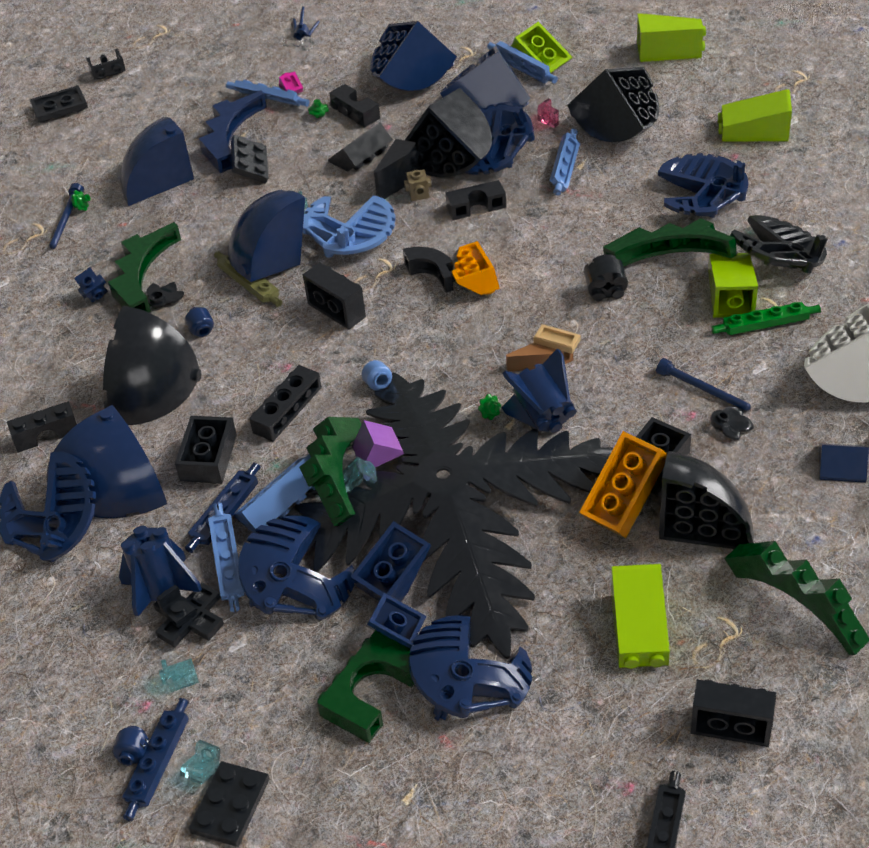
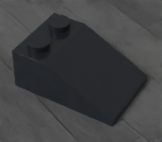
M395 139L374 170L376 195L378 197L386 199L405 188L406 172L420 170L418 165L419 151H417L416 142Z

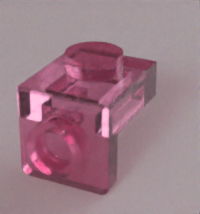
M547 98L537 106L538 121L555 128L559 125V110L553 108L551 99Z

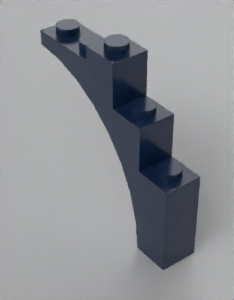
M261 90L233 102L227 99L212 105L214 118L205 122L208 135L200 137L199 143L202 154L220 174L232 169L229 143L236 129L246 119L267 108L265 95Z

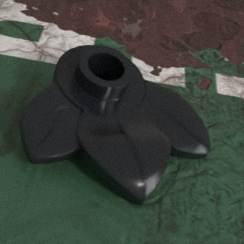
M171 282L163 287L152 283L147 288L148 303L151 307L160 308L166 303L179 301L184 296V292L177 291L175 282Z
M730 406L726 407L723 411L716 410L710 417L711 425L715 429L722 431L728 438L737 441L740 439V432L754 429L752 421L748 417L743 416L744 411L738 407Z

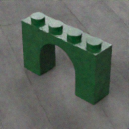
M374 631L369 638L363 641L356 655L350 657L343 671L334 677L330 687L320 694L317 700L320 717L370 743L383 726L381 710L357 698L353 694L354 688L362 679L374 674L388 675L412 688L414 682L410 675L408 662L409 656H411L409 655L410 649Z

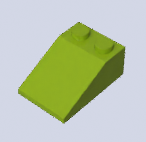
M539 21L516 36L511 47L548 65L550 73L572 59V56Z

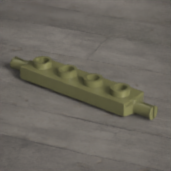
M220 251L215 252L214 257L218 259L217 266L261 302H272L276 307L282 305L283 301L278 298V288L265 278L253 282L248 281L231 266L228 255L226 256Z

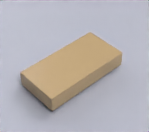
M542 324L533 340L536 344L573 354L581 340V335Z

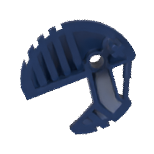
M493 105L488 106V109L481 108L480 110L486 117L491 129L492 144L488 154L473 168L464 172L466 174L480 175L479 172H483L485 175L490 174L489 170L491 169L494 172H498L505 168H512L513 159L519 150L523 148L526 142L535 140L532 121L522 106L498 105L494 107Z
M697 153L693 156L692 154H686L682 158L678 156L666 161L658 170V176L674 185L696 193L695 196L664 198V206L674 212H682L684 215L689 216L690 213H693L694 216L714 218L718 214V210L727 204L732 203L736 199L741 202L746 200L748 177L745 173V162L737 161L735 163L721 156L714 157L713 154H708L707 156L703 155V153Z
M63 451L50 452L44 512L25 510L15 482L9 481L3 486L0 494V534L5 544L18 545L38 555L43 561L54 562L70 552L82 540L93 519L96 504L90 503V500L96 499V492L89 489L95 487L94 481L86 478V476L91 474L88 468L78 465L83 464L81 460ZM24 537L41 538L40 547H37L33 544H27L21 541V539Z
M283 516L281 520L272 519L267 521L266 525L268 526L260 525L255 530L257 533H251L248 536L247 541L250 543L245 542L241 549L238 574L241 586L249 598L250 607L255 606L265 614H272L273 612L315 615L316 619L323 620L341 608V600L344 604L348 600L349 594L347 590L351 593L354 587V581L351 578L355 571L353 565H350L347 569L330 579L308 568L299 566L321 526L320 522L304 516ZM274 574H281V575H283L284 577L279 578V577L275 576ZM282 596H287L311 606L313 609L278 603Z
M447 616L433 621L429 626H425L419 635L415 637L414 644L409 652V655H411L408 660L409 671L419 692L435 706L433 711L435 720L443 719L445 721L448 714L459 718H467L470 713L489 710V708L509 705V707L515 709L524 701L532 682V665L527 652L519 646L508 663L487 659H470L471 617ZM472 696L503 699L472 704Z

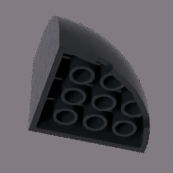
M644 67L605 69L567 105L571 116L575 118L584 131L594 138L605 142H621L635 138L652 127L659 116L658 96L652 91L651 87L654 85Z
M458 88L428 106L405 141L416 142L417 151H419L418 165L420 170H425L426 175L452 177L470 170L486 156L491 148L492 134L483 112L461 88Z
M123 306L113 327L116 329L113 340L109 339L105 357L103 390L107 391V400L104 401V409L113 405L127 425H137L159 419L178 408L189 397L196 383L200 381L202 372L199 369L195 353L190 344L174 327L151 313Z
M668 451L662 476L659 539L735 549L739 544L754 543V530L750 512L743 497L732 482L713 466L686 454Z

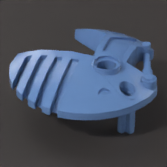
M373 195L346 223H343L328 216L331 197L324 196L313 202L311 208L305 210L303 234H309L323 248L324 256L327 258L332 257L334 254H357L377 247L387 239V236L391 235L396 222L395 213L388 201Z

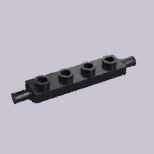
M671 771L668 785H659L647 848H676L686 791L679 787L681 773L678 771L676 772L675 780V771Z

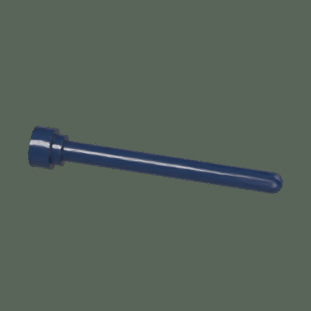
M72 183L68 190L70 197L50 241L49 247L51 249L57 247L72 212V194H74L75 190L84 193V187L79 183Z
M662 358L657 365L656 373L664 377L672 375L744 411L751 409V405L748 402L675 368L672 361L666 358Z

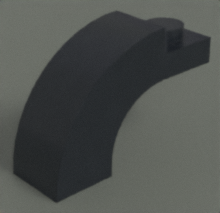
M409 247L403 249L404 264L410 275L418 273L431 274L438 278L446 293L453 291V282H455L452 274L453 261L448 255L429 247Z

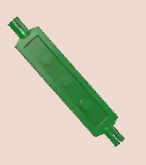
M793 302L789 305L773 306L769 309L753 310L744 314H733L729 317H724L723 324L711 326L713 334L725 332L729 335L808 320L811 314L821 313V307L819 304L808 307L802 302Z

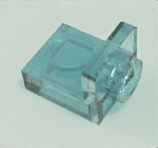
M356 457L343 470L346 491L350 492L363 479L372 483L377 481L375 466L370 461Z
M165 659L161 660L163 669L159 670V675L163 685L168 683L170 692L199 683L192 659L167 666Z

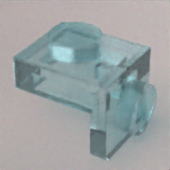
M203 740L197 741L195 755L180 767V776L202 785L216 772L219 766L220 748Z

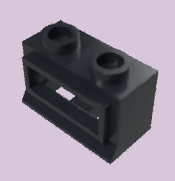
M115 49L117 59L108 61L106 55H101V64L92 66L90 58H86L89 71L94 80L126 71L123 58L118 49Z

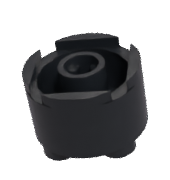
M601 255L595 257L589 266L587 263L584 267L588 292L594 301H601L604 298L611 297L619 299L624 296L628 280L622 260L616 259L614 255Z

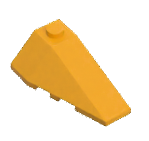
M476 241L460 246L457 253L458 260L454 264L455 270L452 271L456 283L480 295H489L494 293L495 290L500 289L494 266L479 242Z

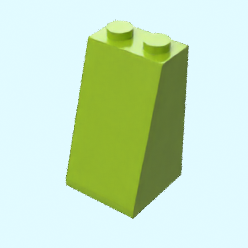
M637 14V48L640 62L702 58V51H705L703 36H706V26H703L701 19Z
M790 89L722 105L721 112H718L717 117L718 134H721L722 142L789 141L792 117Z
M737 253V256L732 259L717 254H709L708 274L713 318H724L733 314H744L756 310L758 283L750 254Z
M661 564L612 566L611 601L619 668L633 669L648 666H669L670 648Z

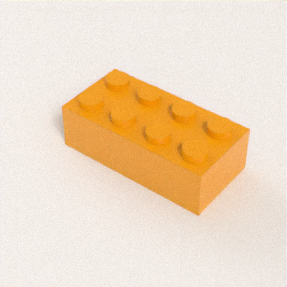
M623 431L579 513L586 519L626 538L665 466L667 454L664 450Z

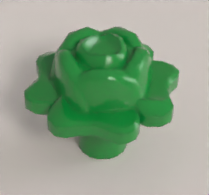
M316 99L314 104L308 108L310 115L320 118L329 109L327 104H322L319 99Z
M75 190L71 198L73 207L79 211H87V207H89L88 201L91 200L88 194L84 195L82 191Z
M487 394L485 398L480 399L478 410L481 412L482 418L493 420L495 416L500 414L501 404L498 402L497 396Z

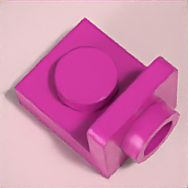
M295 71L279 76L278 85L284 91L303 92V86Z

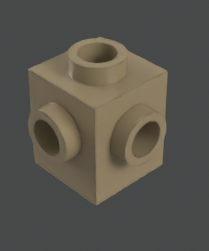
M425 170L406 172L407 180H404L405 191L409 192L411 201L429 198L431 179L430 176H426Z

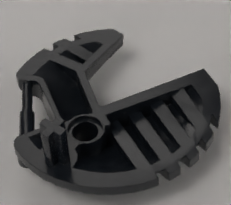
M762 215L748 217V223L760 240L735 229L730 234V236L735 238L738 246L751 256L763 261L767 266L771 264L792 269L802 268L803 272L811 274L813 268L820 266L825 261L827 255L825 245L828 239L825 238L826 236L818 234L816 237L811 236V233L803 231L801 227L793 226L792 223L779 221V219Z

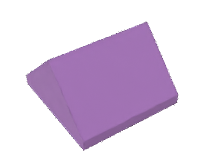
M365 420L352 445L363 473L404 454L392 427Z

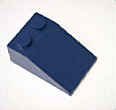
M393 521L351 575V578L359 589L377 601H380L382 595L386 593L401 602L409 592L431 544Z

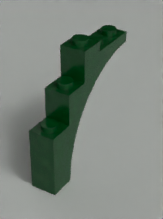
M701 218L683 228L672 223H668L653 232L638 227L603 246L604 255H614L616 259L622 260L624 267L645 258L678 252L711 253L730 259L737 256L735 238L715 230L714 223Z
M175 222L143 237L136 234L121 241L125 257L114 261L118 277L108 281L112 297L121 307L128 306L148 313L151 312L148 299L142 291V283L151 263L163 251L181 240L179 228Z
M327 417L316 425L313 431L317 439L306 447L311 458L299 466L308 486L315 487L334 526H340L355 515L345 488L342 468L345 450L352 448L362 425L359 418Z
M776 541L739 544L724 558L736 578H749L764 582L783 591L809 609L839 640L848 655H856L869 642L867 633L848 604L852 597L840 578L820 580L807 559L788 561Z

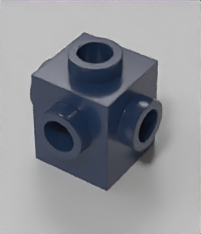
M91 267L74 278L80 286L77 289L84 299L88 297L92 303L101 299L108 292L104 286L107 284L101 274L96 275Z

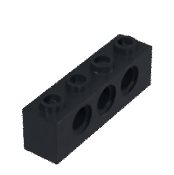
M298 365L291 371L288 377L277 386L276 390L252 413L249 418L252 433L274 442L322 388L319 373L301 365Z

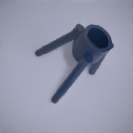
M304 6L301 9L298 26L296 19H293V37L300 41L306 40L307 37L311 38L313 31L320 23L318 20L309 31L307 25L303 23Z

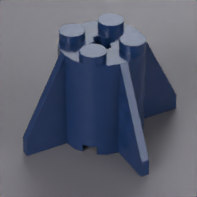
M556 349L543 364L534 365L535 369L529 371L526 368L519 374L508 371L502 373L505 379L514 387L512 389L514 395L501 407L505 414L539 431H551V433L560 431L563 427L562 424L576 414L577 411L570 400L564 355L560 349Z
M144 525L138 526L133 530V534L121 543L123 553L119 579L121 584L131 585L132 610L135 616H139L151 601H157V597L173 585H176L179 590L200 592L202 590L198 579L183 563L186 560L184 551L169 538L165 527L147 528Z

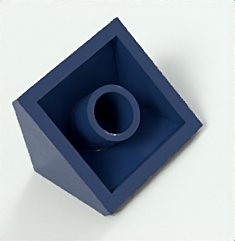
M819 443V480L866 483L869 447Z
M384 593L366 627L411 649V646L414 644L413 641L427 616Z

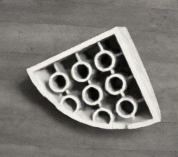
M869 303L847 316L846 323L835 325L813 345L809 351L810 357L805 358L804 361L807 373L819 387L827 393L846 401L869 402Z

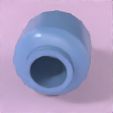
M379 360L368 362L362 369L363 381L373 390H384L391 383L392 372Z

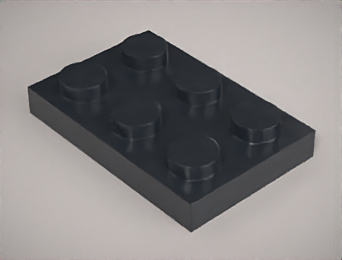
M79 85L29 99L38 122H46L50 119L63 117L88 108Z
M233 134L231 138L232 173L266 184L269 179L267 146Z
M221 761L189 826L190 834L239 847L270 780L269 775Z

